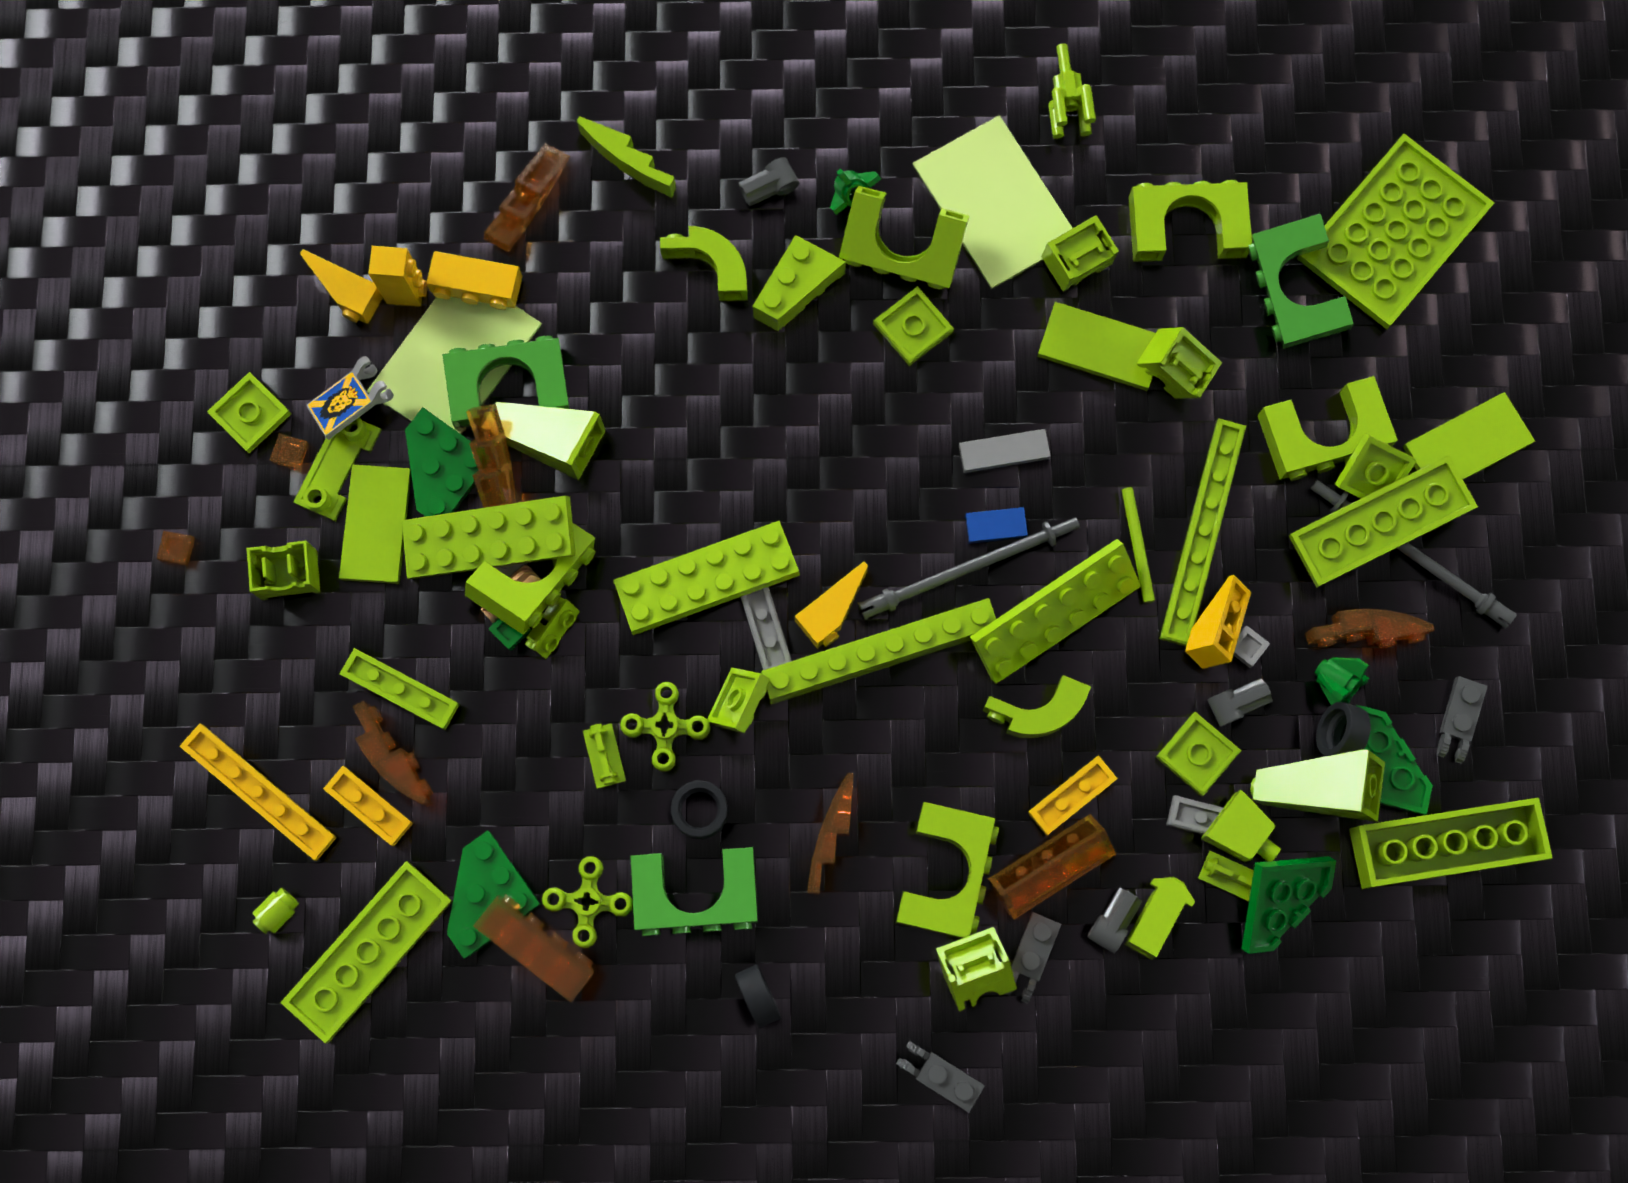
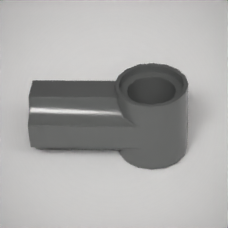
M782 157L770 162L764 171L739 182V187L746 203L752 206L775 194L779 196L786 195L794 191L800 182L787 158Z
M1262 678L1232 691V689H1229L1207 699L1220 727L1244 717V714L1273 702L1271 691Z
M1118 888L1104 914H1101L1092 926L1087 938L1115 954L1128 933L1126 929L1138 911L1142 900L1129 891Z

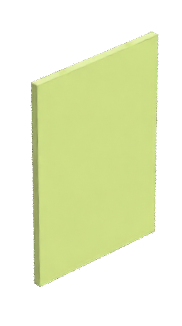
M1000 115L913 163L915 170L940 209L944 208L970 216L962 244L991 289L1043 261L1041 255L1046 244L1072 229V226Z
M436 297L368 388L367 392L370 393L376 382L383 381L387 388L381 393L391 389L394 395L389 402L384 403L385 406H389L410 421L415 418L423 407L462 435L467 427L454 428L451 421L442 354L449 353V350L454 348L474 350L483 344L503 346L512 340H523L524 343L529 342L542 323L518 307H507L505 310L491 307L488 303L478 302L477 305L463 302L460 298L450 297V299L446 300ZM512 365L496 367L485 376L480 387L481 407Z

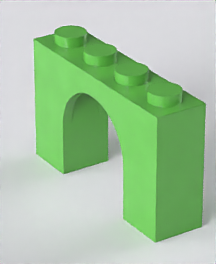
M1321 213L1252 234V244L1248 245L1251 260H1257L1260 270L1256 271L1259 287H1265L1268 298L1264 299L1267 314H1273L1276 325L1272 326L1276 343L1281 342L1283 349L1352 329L1354 324L1346 296L1317 305L1304 306L1290 301L1283 294L1279 285V273L1289 260L1327 247L1329 240Z
M541 336L532 342L524 343L523 340H512L503 346L483 344L474 350L454 348L449 350V353L442 354L451 421L454 428L484 425L482 424L483 415L480 401L481 383L491 370L502 365H516L527 370L536 382L539 406L570 409L559 338L553 339L552 336Z
M753 847L722 849L724 870L723 892L719 900L711 908L699 913L683 912L670 902L665 889L664 856L661 853L631 855L634 930H642V936L660 935V929L671 928L673 934L691 933V927L703 926V932L722 931L721 925L733 924L734 930L752 929V923H758Z

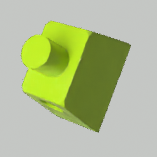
M1242 790L1233 794L1201 837L1207 843L1244 862L1250 861L1256 853L1266 861H1273L1281 850L1280 847L1268 839L1276 826Z

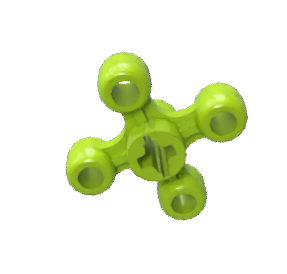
M662 682L655 690V698L659 704L656 715L646 719L638 714L630 713L622 718L620 727L623 734L630 738H636L641 734H650L655 737L657 748L652 755V764L658 771L667 772L676 763V757L672 751V743L675 738L680 735H688L695 740H703L710 733V723L705 717L699 715L687 720L678 718L674 713V705L679 698V691L673 683ZM665 690L672 691V695L669 698L662 697V693ZM667 717L668 722L673 728H668L664 737L658 725H663ZM631 721L637 722V727L634 730L628 729V724ZM700 723L704 725L702 731H693L695 724ZM662 755L669 756V761L666 764L659 763V758Z
M594 856L585 857L579 864L582 884L578 891L566 893L562 889L554 887L546 890L542 896V904L548 911L559 912L562 909L569 908L577 913L579 921L577 927L573 930L572 939L575 945L584 949L593 946L597 940L594 919L599 913L609 911L615 916L625 917L633 910V899L627 893L619 892L612 896H605L600 893L597 882L604 869L601 860ZM590 863L596 865V870L592 874H588L586 871ZM557 894L559 902L556 905H551V896ZM587 894H590V898L597 901L598 904L590 905L589 910L586 911V906L581 905L578 901L586 899ZM620 899L626 901V907L623 910H618L616 906ZM587 930L590 937L586 942H583L580 939V934Z

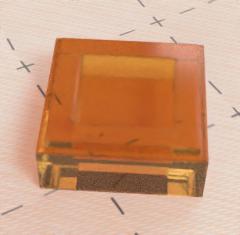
M279 433L270 461L274 464L300 470L309 443Z
M163 531L156 559L162 562L188 566L195 538L191 535Z

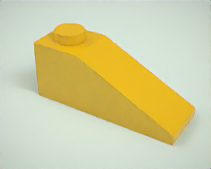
M302 249L300 255L343 311L342 315L352 322L357 323L360 320L368 324L383 299L376 285L361 276Z
M865 561L795 615V622L817 649L823 644L825 647H828L839 638L838 632L841 630L866 576L868 565Z
M1235 575L1228 577L1192 627L1185 652L1202 669L1232 661L1251 591Z

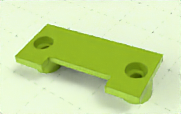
M359 417L329 440L326 438L293 502L336 522L347 500L346 497L338 494L352 469V465H354L361 449L371 453L382 430L362 421ZM352 426L358 427L354 432L350 431ZM317 496L322 497L320 502L315 503L314 500Z

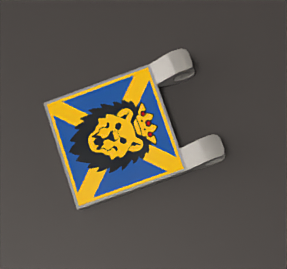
M366 356L361 357L350 373L306 405L328 440L373 406L389 402L394 396L391 389L381 393L387 388L383 381L376 382L368 394L360 380L375 376L377 368L374 364L370 365L371 361Z

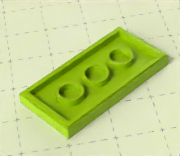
M1055 302L1037 357L1148 391L1153 375L1145 372L1148 368H1140L1136 363L1155 333Z
M1503 392L1415 438L1402 447L1408 455L1417 460L1414 464L1417 471L1449 455L1464 480L1531 445L1535 440L1508 396Z
M352 465L339 572L340 580L400 584L404 548L402 520H407L412 477L410 468Z

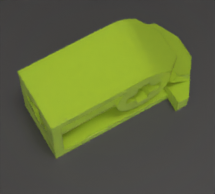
M1175 877L1152 879L1150 885L1155 887L1156 890L1151 893L1124 945L1149 959H1154L1158 956L1183 906L1187 905L1191 908L1195 903L1185 883Z

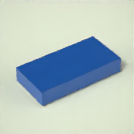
M1024 507L965 514L969 544L1019 539L1028 536Z

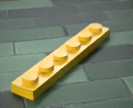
M199 723L180 745L185 752L313 860L318 861L337 838L203 724Z

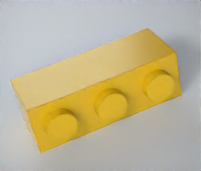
M372 246L368 274L385 302L393 305L421 307L422 297L427 295V280H424L421 270L416 265V260L412 258L408 249Z
M434 251L426 284L431 293L440 299L448 300L450 297H455L468 304L477 305L478 302L488 303L493 308L505 310L507 307H516L523 276L519 266Z

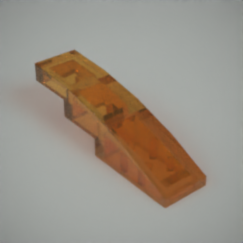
M545 143L516 178L515 188L500 205V213L485 230L484 239L509 252L553 189L569 161V155Z
M492 404L473 407L466 411L475 436V440L470 442L469 445L479 470L472 476L483 507L516 503L512 465L497 406Z
M847 773L830 804L821 826L812 858L807 894L820 895L822 865L834 866L836 836H849L854 773Z

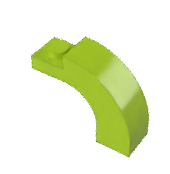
M689 226V237H684L680 234L660 237L662 259H700L708 263L715 270L718 276L719 301L748 300L745 265L737 249L724 236L707 228Z
M1063 675L1059 680L1052 700L1041 708L1025 710L989 696L983 712L988 713L987 718L997 723L1004 724L1005 721L1010 722L1006 734L1020 738L1043 737L1060 730L1075 717L1084 705L1091 686Z

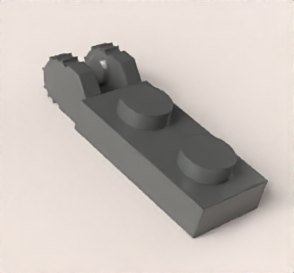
M1460 676L1455 678L1439 732L1441 736L1436 751L1437 756L1444 758L1449 751L1451 738L1459 740L1454 760L1460 764L1465 761L1475 732L1487 685Z
M1034 912L1030 916L1011 964L1015 983L1019 974L1029 978L1021 995V1001L1027 1004L1032 996L1036 982L1041 978L1061 927L1060 923ZM1013 991L1006 993V995L1010 996Z
M909 1041L906 1046L909 1051L926 1059V1062L921 1070L913 1067L912 1063L901 1058L898 1059L896 1064L916 1076V1080L970 1113L985 1085L936 1054L928 1053Z

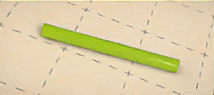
M1128 487L1121 491L1143 602L1151 603L1155 601L1133 487Z

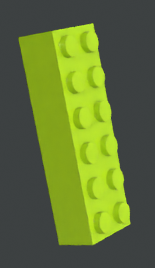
M1539 797L1361 825L1349 829L1362 889L1553 858Z

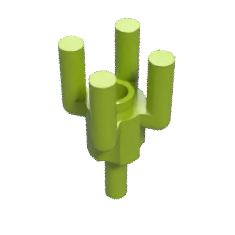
M1059 44L1056 48L1060 74L1053 77V100L1048 104L1053 138L1060 139L1064 137L1063 126L1068 124L1066 112L1076 110L1081 136H1088L1092 134L1091 123L1096 121L1092 90L1090 85H1082L1080 73L1071 70L1068 45Z

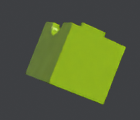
M1097 215L1048 242L1041 257L1062 291L1065 292L1071 285H1077L1088 275L1094 272L1098 273L1112 265L1119 250Z
M1184 327L1158 329L1136 364L1140 368H1148L1145 371L1147 374L1163 381L1165 384L1164 389L1175 399L1200 398L1222 362Z
M306 540L289 542L287 545L280 547L259 546L246 548L250 592L259 599L268 600L270 597L309 592L321 593L317 550Z
M994 927L936 949L944 978L959 1011L966 1009L964 1001L970 1000L972 1006L977 1005L978 998L986 992H997L1001 996L1017 989L1009 958Z

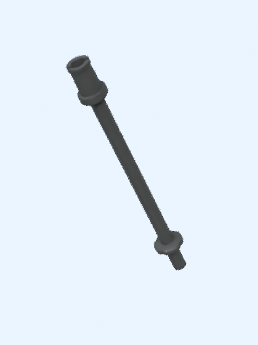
M1319 480L1311 488L1312 491L1334 505L1330 510L1331 513L1351 504V502L1346 500L1349 495L1347 491L1343 492L1340 496ZM1410 543L1396 548L1474 602L1477 608L1476 612L1480 615L1486 614L1504 629L1515 619L1517 613L1498 602L1494 594L1480 593Z
M1074 517L1051 527L1045 521L1042 523L1043 531L897 591L888 590V588L883 589L882 594L858 602L859 608L863 610L872 606V609L862 612L865 620L887 610L890 612L895 611L899 602L1044 542H1048L1054 547L1057 545L1056 538L1079 529V522Z

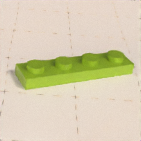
M355 648L339 673L341 676L443 730H446L460 705L458 702Z

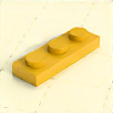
M1098 755L1029 810L1028 814L1047 836L1118 778Z
M342 766L323 788L393 847L413 824L412 821L345 766Z

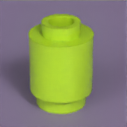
M281 887L277 892L273 891L254 910L253 915L256 918L253 920V923L265 934L269 930L272 933H276L296 912L295 908L299 903Z

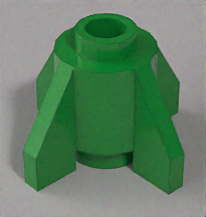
M840 168L836 172L838 176L835 179V193L830 208L837 215L847 205H852L854 192L858 186L866 188L869 186L871 188L881 180L880 176L875 171L856 173L847 170L843 172Z
M1332 657L1328 661L1324 659L1315 671V674L1318 676L1316 682L1320 685L1331 705L1336 702L1350 703V699L1357 693L1359 688L1369 680V677L1364 675L1369 664L1359 658Z

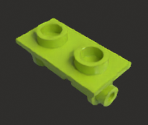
M559 597L555 605L552 607L548 606L543 613V618L549 621L545 626L539 622L529 635L526 636L527 642L525 645L547 660L551 652L557 648L565 632L574 624L580 611L566 598Z
M612 723L603 726L602 724H595L590 726V729L584 730L583 734L597 789L625 782L626 778Z
M1209 851L1198 879L1249 902L1254 870Z

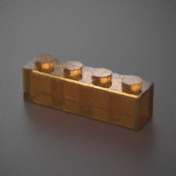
M1089 814L990 877L989 881L1000 903L1011 917L1016 919L1110 859L1116 853L1105 829Z
M506 894L503 898L497 895L473 927L568 1001L572 1002L594 974V969L591 967L593 961L580 951L576 955L566 948L569 942L556 932L551 936L544 931L542 927L545 924L530 913L526 917L518 910L521 905Z

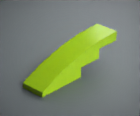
M579 116L577 123L580 133L601 155L621 171L642 184L667 196H673L676 190L675 177L655 169L653 156L635 150L631 136Z

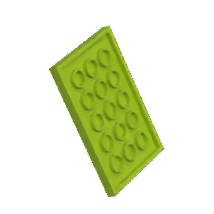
M1403 134L1325 224L1329 240L1327 247L1299 255L1297 259L1343 296H1346L1347 299L1380 325L1388 329L1486 214L1494 202L1406 134Z

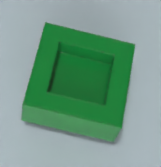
M500 619L488 628L509 651L531 632L529 628L523 635Z

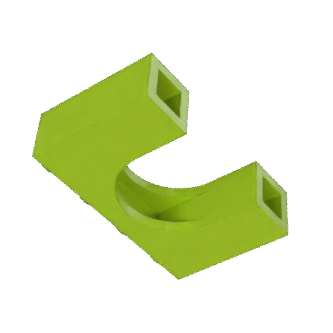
M1227 180L1222 183L1210 184L1208 181H1198L1189 185L1170 182L1161 186H1153L1151 183L1133 186L1129 195L1133 262L1162 261L1166 252L1164 218L1170 211L1184 206L1198 208L1212 219L1216 228L1218 259L1247 258L1249 254L1248 245L1252 244L1247 182L1238 183L1236 180Z
M858 186L854 192L839 258L844 259L851 266L860 267L863 264L873 267L872 270L880 274H889V272L899 274L900 278L906 281L928 282V286L935 289L950 288L970 216L942 208L938 216L931 245L922 253L914 256L898 255L886 247L879 233V222L886 193Z
M1374 376L1347 383L1339 392L1350 422L1349 438L1347 442L1339 446L1326 447L1311 441L1301 428L1292 400L1263 407L1257 416L1280 480L1289 477L1290 481H1294L1307 476L1309 471L1317 469L1318 473H1323L1335 468L1334 464L1345 462L1346 465L1365 433L1390 446H1393L1398 441Z
M573 523L576 556L551 559L554 569L547 577L536 582L524 583L515 581L483 561L466 581L465 596L524 635L530 627L535 628L543 617L542 612L547 606L552 607L555 605L561 595V589L565 585L570 586L578 575L577 570L581 565H588L596 552L593 549L595 537Z
M923 802L916 834L947 841L957 846L963 852L968 862V880L959 894L948 899H934L903 892L896 923L961 939L970 936V934H976L980 917L975 916L977 904H983L986 887L981 886L983 874L989 875L992 857L987 856L989 845H995L999 827L994 826L995 818Z

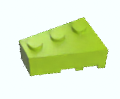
M795 235L752 306L753 317L779 331L803 311L805 306L815 297H819L824 293L825 289L836 279H840L845 275L846 261Z

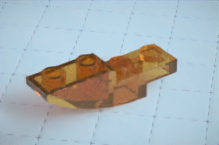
M1352 609L1338 611L1332 616V625L1315 627L1305 634L1308 645L1318 643L1319 648L1335 645L1336 640L1347 638V642L1360 641L1365 639L1366 635L1368 646L1378 644L1379 649L1396 646V641L1407 639L1408 644L1426 640V635L1435 629L1433 624L1404 613L1379 609Z
M365 701L354 705L353 708L366 732L356 737L355 740L371 765L387 782L407 797L427 807L432 805L433 803L429 797L433 795L432 789L426 779H420L416 771L420 766L412 752L408 754L402 748L395 751L392 750L396 747L395 742L388 731L383 732L379 724L383 719L375 705L371 707Z

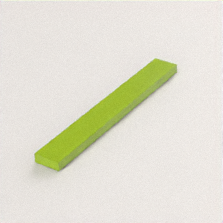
M1220 418L1216 421L1160 640L1187 646L1192 627L1197 620L1246 430L1245 425Z

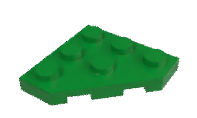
M423 407L405 429L416 510L424 517L455 512L493 462L494 458Z
M1356 704L1355 706L1367 711L1371 723L1369 740L1364 750L1371 751L1385 761L1380 805L1422 816L1427 815L1433 785L1415 762L1416 758L1403 738L1401 739L1391 724L1393 722L1386 712Z
M489 830L463 848L447 935L464 959H467L541 905Z
M1325 856L1255 863L1242 949L1249 954L1274 951L1282 943L1279 938L1290 927L1295 929L1311 912L1309 906L1319 896L1324 898L1331 891L1336 860Z

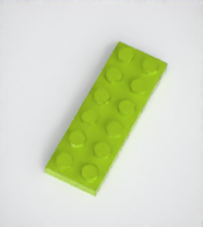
M1448 455L1291 533L1289 538L1317 588L1476 509L1478 506Z
M569 496L402 520L408 579L473 571L483 561L493 567L576 556Z
M776 521L613 581L633 635L800 576L781 523Z
M1118 539L1114 540L970 636L990 678L995 684L1141 587L1124 544Z
M406 861L280 1003L325 1044L329 1043L453 901L411 863Z

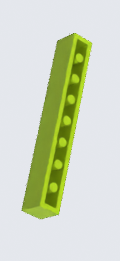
M987 598L763 670L761 674L770 678L766 686L770 703L772 705L970 641V636L996 620V616L990 599Z

